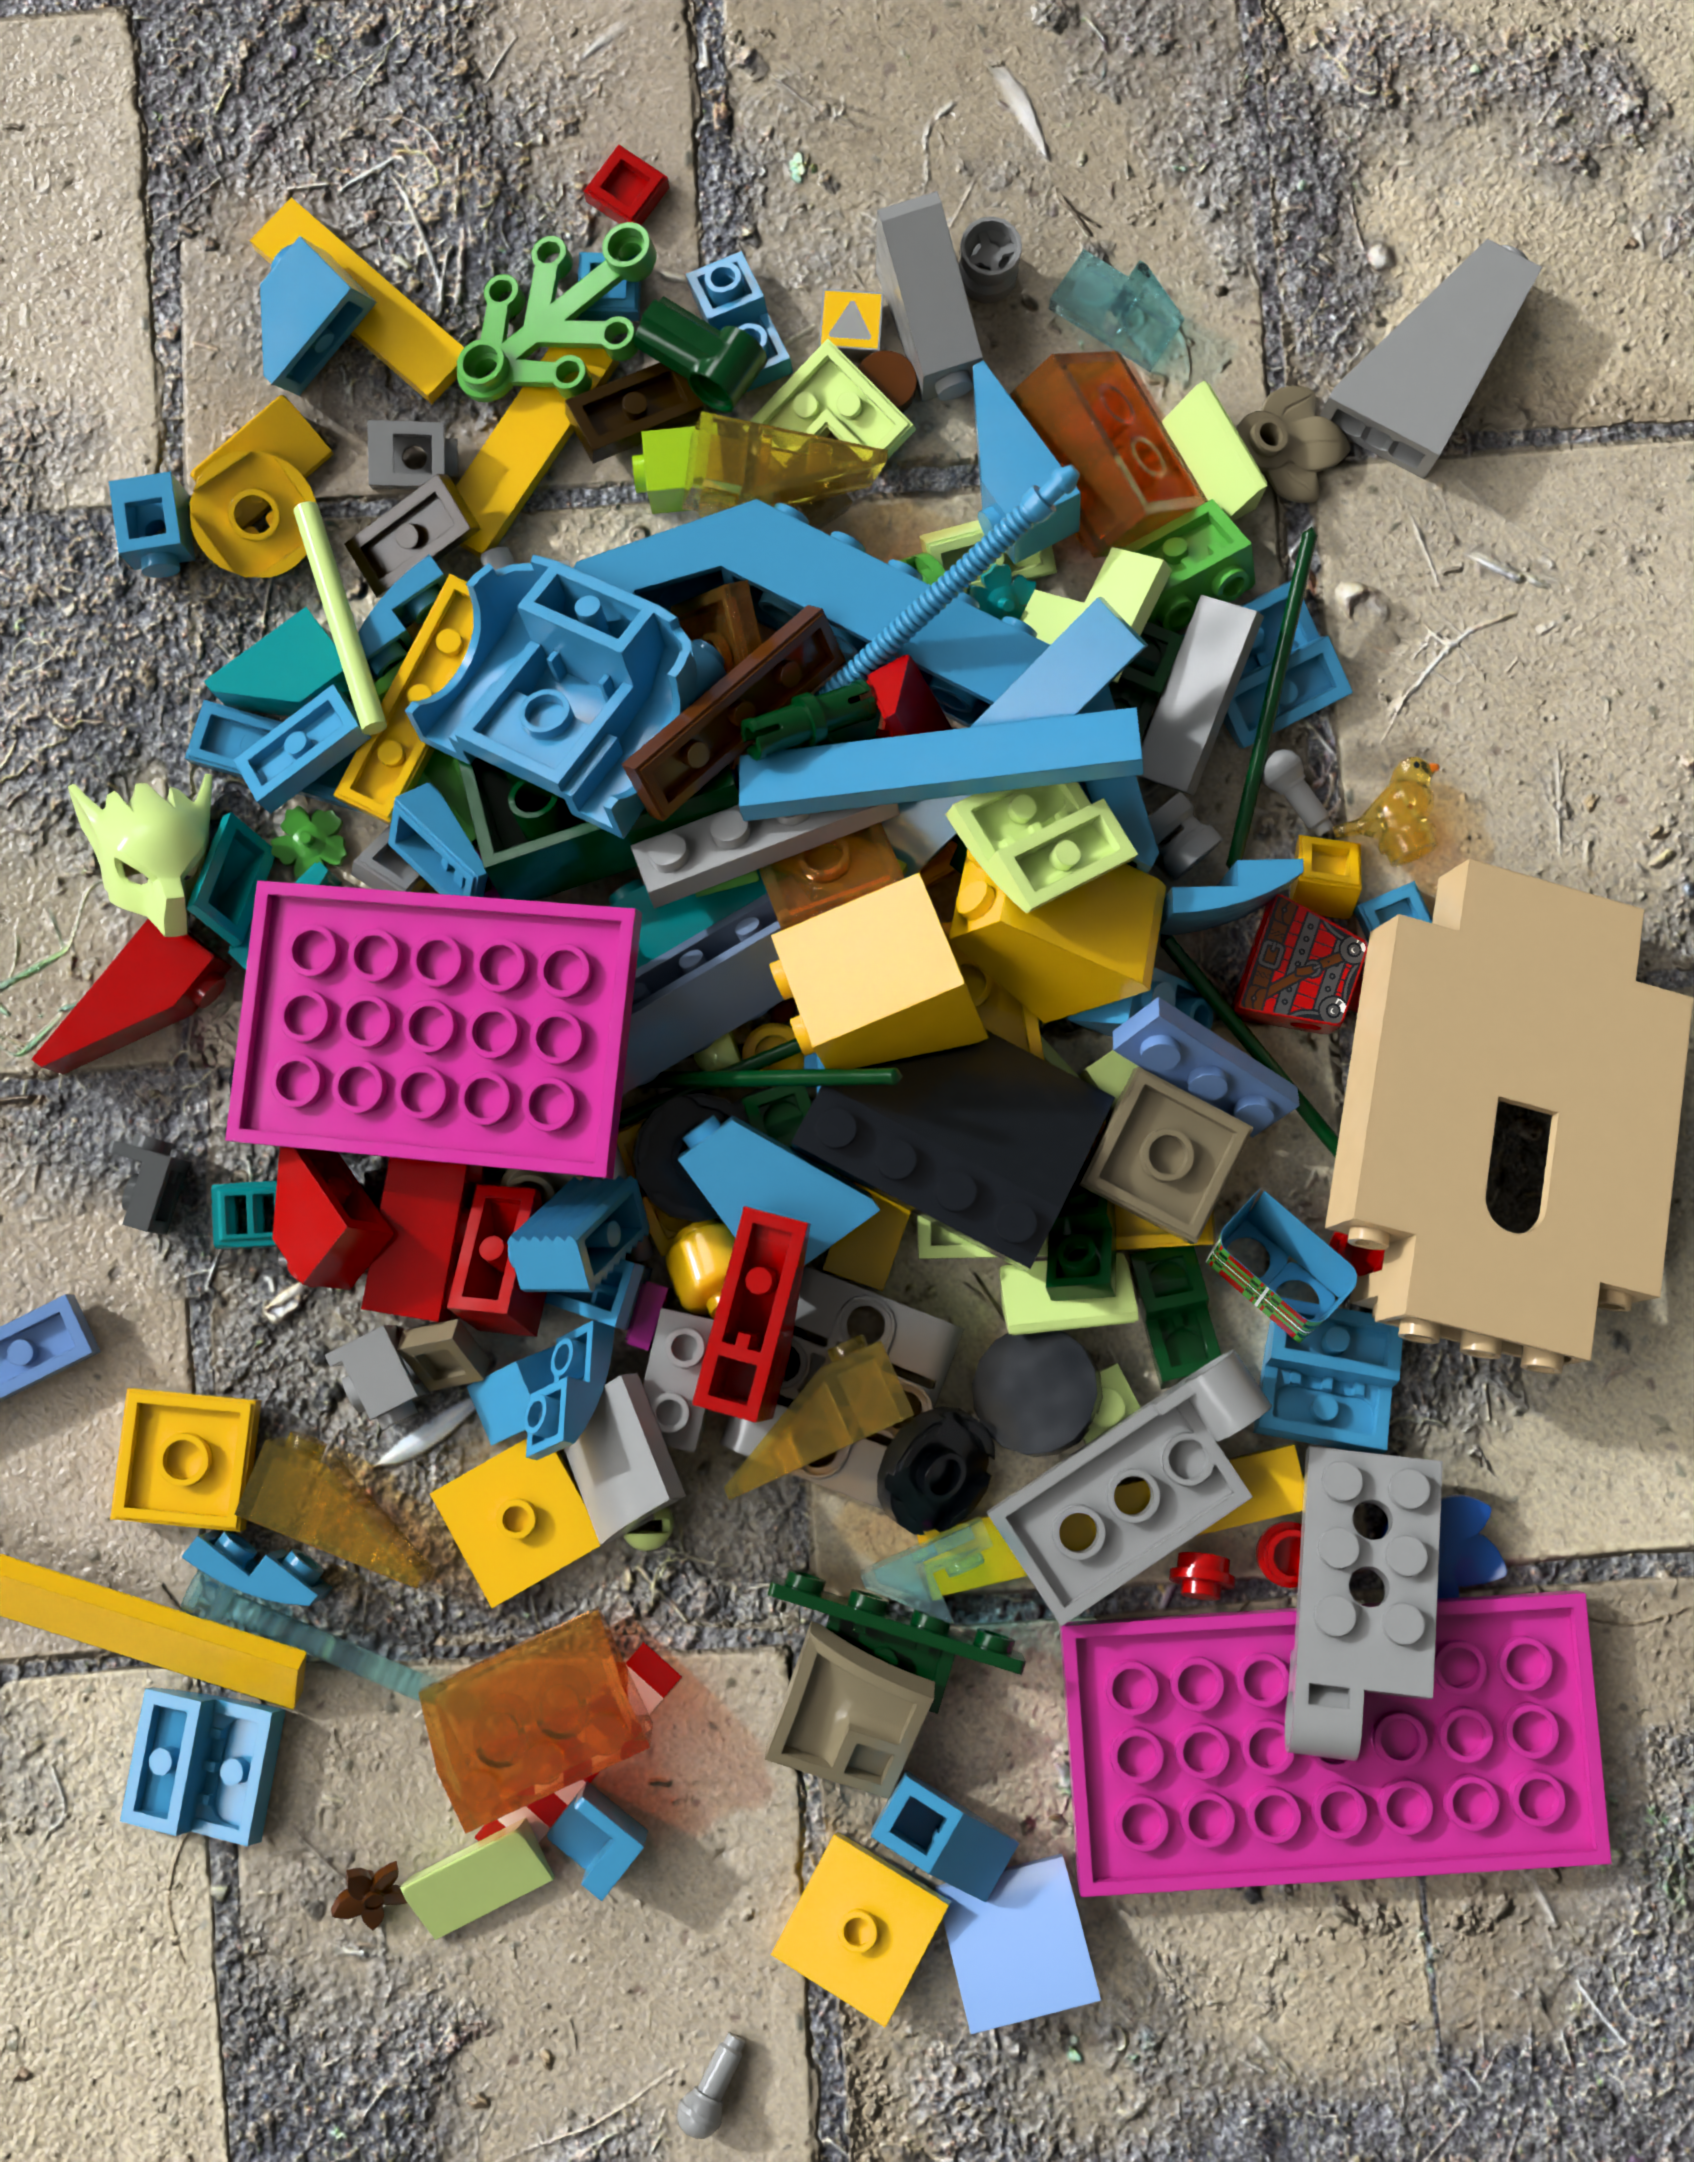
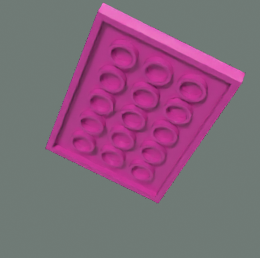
M257 880L225 1141L613 1179L642 913L635 908Z

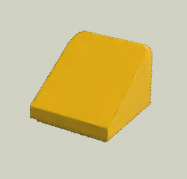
M1299 835L1296 843L1295 859H1303L1304 872L1291 884L1290 899L1320 916L1349 919L1352 916L1362 890L1361 844Z

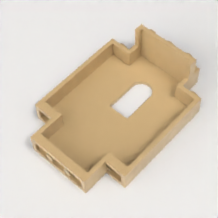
M1469 858L1439 877L1432 923L1398 914L1370 932L1325 1229L1348 1234V1243L1353 1246L1371 1250H1385L1382 1270L1357 1277V1284L1351 1292L1350 1304L1373 1309L1372 1318L1375 1319V1322L1398 1327V1337L1425 1344H1437L1440 1342V1338L1460 1343V1352L1468 1356L1500 1359L1501 1354L1521 1358L1520 1367L1525 1370L1544 1374H1561L1564 1365L1591 1361L1597 1308L1607 1311L1627 1312L1632 1310V1303L1660 1298L1694 997L1636 981L1644 909ZM1498 1101L1552 1115L1540 1213L1534 1226L1525 1233H1512L1500 1227L1491 1217L1486 1204V1188Z

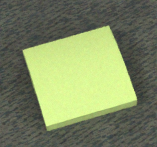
M1078 782L973 794L953 804L945 814L960 839L983 870L1025 913H1029L1124 865L1138 855L1105 799L1103 798L1091 804Z

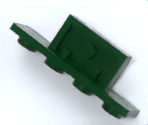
M789 1569L786 1579L774 1575L772 1577L767 1595L828 1614L825 1628L846 1642L890 1665L934 1681V1700L929 1709L930 1712L936 1714L939 1712L955 1654L1016 1674H1023L1026 1660L1022 1653L1013 1650L1015 1640L1008 1636L977 1628L975 1638L950 1630L952 1620L922 1609H914L912 1618L887 1611L889 1600L862 1590L851 1589L849 1598H845L824 1591L826 1581L805 1572Z

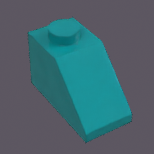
M307 607L300 610L203 681L225 706L243 711L290 717L332 684L348 698L349 702L352 701L336 646Z

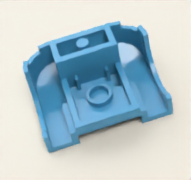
M532 555L531 563L511 564L494 570L492 565L488 563L466 583L473 605V631L469 647L460 667L452 679L439 692L426 699L412 701L406 708L405 713L421 742L471 765L476 757L565 799L572 815L624 839L645 807L621 764L727 674L723 667L725 664L724 658L715 647L706 641L695 639L691 642L680 626L678 617L660 605L556 560Z

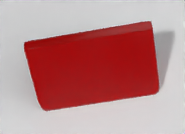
M909 654L903 655L867 675L869 680L866 682L870 686L878 708L894 737L953 730L912 656Z

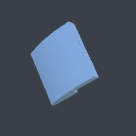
M1062 1853L1005 1868L986 1903L947 1883L935 1886L937 1893L952 1901L943 1918L971 2035L1101 2001Z

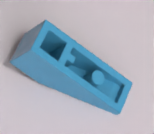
M983 360L973 365V393L982 510L978 512V521L984 535L987 536L988 531L994 530V526L1000 524L1001 519L1006 518L1009 512L1013 513V508L1019 506L1021 496L1033 485L1041 488L1052 478L1051 473L1062 466ZM1077 487L1070 494L1065 493L1054 503L1056 512L1045 522L1034 523L1032 529H1027V534L1021 535L1019 541H1015L1012 547H1008L1006 553L1014 564L1079 531L1081 492Z

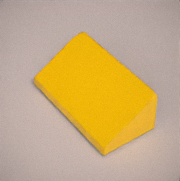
M280 395L194 468L190 476L196 482L199 475L210 463L225 454L235 451H258L274 455L289 462L306 479L334 454L286 396ZM249 497L243 498L238 503L243 513L236 519V522L244 530L253 525L271 507L265 500L255 504Z

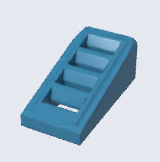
M426 783L395 797L388 845L439 894L484 897L488 874L484 869L483 862L438 789L432 783Z

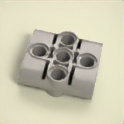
M804 1266L795 1326L829 1340L826 1347L793 1335L791 1346L796 1349L800 1356V1370L795 1377L782 1382L780 1394L803 1403L802 1410L777 1401L774 1417L770 1420L754 1423L729 1416L719 1443L738 1453L883 1509L877 1497V1474L885 1450L889 1445L857 1433V1429L859 1426L894 1439L901 1428L895 1427L887 1421L884 1415V1406L887 1399L895 1392L907 1391L916 1395L920 1401L921 1413L934 1409L965 1329ZM858 1307H873L880 1312L884 1319V1332L874 1343H858L848 1334L846 1326L848 1317ZM883 1362L892 1363L935 1380L932 1389L882 1370ZM834 1368H850L857 1373L861 1380V1391L858 1397L851 1403L843 1405L834 1403L824 1392V1378ZM817 1428L830 1432L836 1439L838 1446L834 1458L822 1465L812 1464L807 1461L801 1454L800 1449L803 1435Z

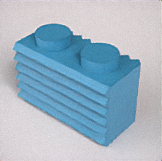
M631 1175L626 1180L618 1176L615 1180L608 1178L601 1180L595 1177L592 1181L586 1176L581 1181L574 1176L516 1230L507 1241L509 1261L515 1269L520 1289L524 1292H594L595 1286H601V1280L607 1279V1274L613 1273L614 1267H619L620 1260H625L626 1254H631L632 1248H637V1243L643 1242V1236H648L650 1227L638 1181Z

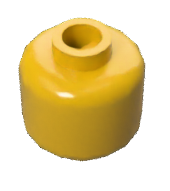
M716 1220L695 1222L683 1228L673 1239V1245L666 1255V1270L680 1304L693 1315H711L712 1319H714L735 1242V1237L728 1227Z

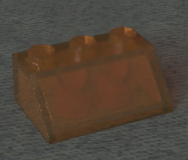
M1120 351L1051 354L1009 394L1062 467L1073 465L1079 471L1080 476L1076 487L1081 492L1080 526L1075 536L1091 552L1094 558L1108 556L1112 547L1121 549L1208 501Z
M599 1606L421 1688L418 1692L437 1774L465 1834L651 1747L653 1722Z

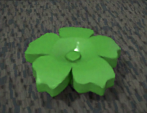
M296 806L292 810L287 809L285 820L280 826L287 835L276 837L270 841L272 845L271 853L280 859L285 866L295 865L294 875L297 879L315 862L318 863L320 861L325 867L324 861L329 865L340 867L348 856L345 848V839L337 835L343 826V821L337 817L336 812L332 809L325 812L316 809L311 818L301 806Z

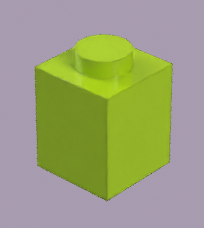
M716 424L641 431L643 454L632 455L636 493L648 494L652 514L725 507Z

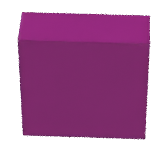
M646 1281V1284H642L625 1338L628 1345L648 1351L651 1350L661 1308H668L673 1292L672 1288Z

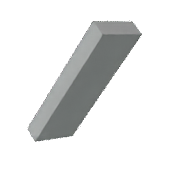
M1200 595L1141 750L1144 774L1136 775L1137 777L1192 796L1195 795L1264 616L1258 611Z

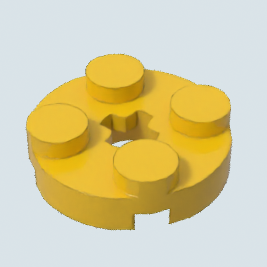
M235 451L214 460L197 478L190 499L191 529L202 551L220 568L243 577L270 578L289 571L306 556L307 553L293 510L300 503L307 501L316 503V500L306 479L289 462L265 452ZM249 497L255 504L265 500L270 505L272 511L265 517L270 527L266 531L259 533L253 526L243 530L237 524L236 519L243 513L238 503L243 498Z

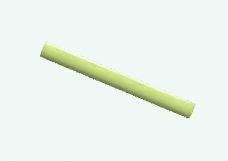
M312 501L303 502L294 508V515L357 717L364 734H378L387 728V722L317 503Z

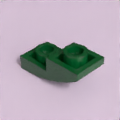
M1087 1162L1083 1163L1065 1203L1049 1232L1046 1290L1051 1301L1116 1297L1115 1204L1076 1184Z

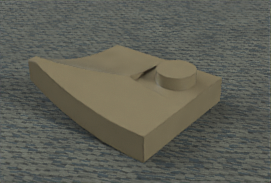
M811 1621L790 1684L766 1744L765 1760L889 1799L933 1703L935 1682L904 1671L867 1654L846 1642L823 1625Z

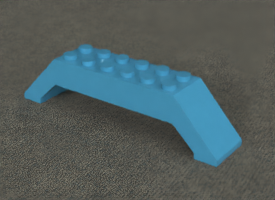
M757 499L578 561L574 566L576 570L660 605L677 616L679 622L729 608L777 632L807 605L822 608L845 657L846 662L843 665L848 664L849 660L854 659L856 654H860V650L866 648L868 643H872V639L877 637L880 632H883L890 622L895 621V618L901 615L903 610H907V607L913 604L915 599L919 598L922 593H926L927 588L932 587L923 582L922 575L910 565L893 559L885 563L866 554L865 547L855 538L838 531H833L831 535H828L808 525V519L793 507L783 503H776L774 507H771ZM962 592L959 593L957 598H952V602L946 604V608L940 610L938 615H934V619L928 621V624L922 627L920 632H916V635L910 638L908 643H904V646L898 649L897 653L892 654L890 659H886V663L880 665V668L903 655L909 654L912 656L945 716L969 728L1050 644L1036 638L1037 632L1027 623L1009 616H1005L1000 620L980 610L979 603L970 595ZM1109 685L1079 714L1116 710ZM1136 775L1078 782L1091 804L1103 798L1105 799L1138 853L1133 860L1125 864L1148 874L1159 854V850Z

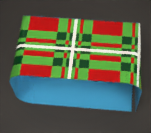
M1259 1189L1224 1226L1205 1263L1296 1342L1300 1343L1322 1324L1353 1291L1357 1284V1273L1347 1260L1266 1191L1262 1193L1251 1209L1260 1191ZM1239 1238H1251L1257 1240L1266 1248L1270 1264L1267 1272L1262 1277H1256L1227 1251L1228 1246L1233 1241ZM1290 1256V1257L1293 1258L1297 1263H1295V1262H1290V1263L1287 1264V1262H1288V1257ZM1290 1280H1299L1309 1284L1315 1290L1319 1298V1310L1312 1320L1304 1318L1276 1294V1290L1281 1284Z

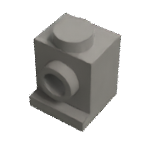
M367 420L369 486L372 489L416 490L436 474L458 477V439L446 438L444 422ZM413 446L422 448L427 455L425 465L417 470L406 467L403 462L404 452Z
M383 1325L325 1354L330 1367L345 1366L348 1376L342 1378V1384L352 1406L359 1413L366 1410L369 1419H377L382 1430L390 1428L417 1414L418 1411L413 1402L430 1394L422 1381L397 1351L402 1336L397 1325Z

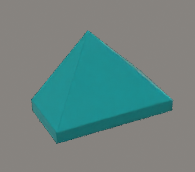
M230 812L221 819L186 909L233 947H236L243 943L253 917L257 880H267L275 856L271 853V845Z

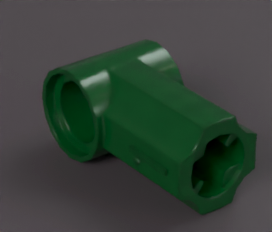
M664 296L660 300L654 299L648 306L634 335L635 347L685 377L693 393L702 402L723 413L733 411L768 361L763 347L746 331L729 325L718 330Z

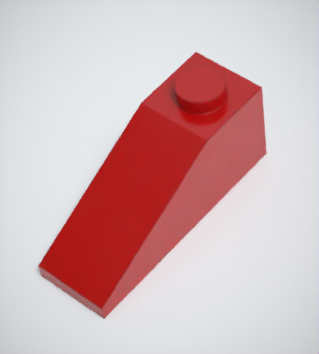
M147 919L31 1060L41 1068L64 1075L193 1015L199 1007L204 1009L218 998L226 985L224 976L232 966L189 931L187 935L164 937L159 929Z
M746 1206L743 1207L692 1405L754 1423L773 1419L791 1350L810 1223Z

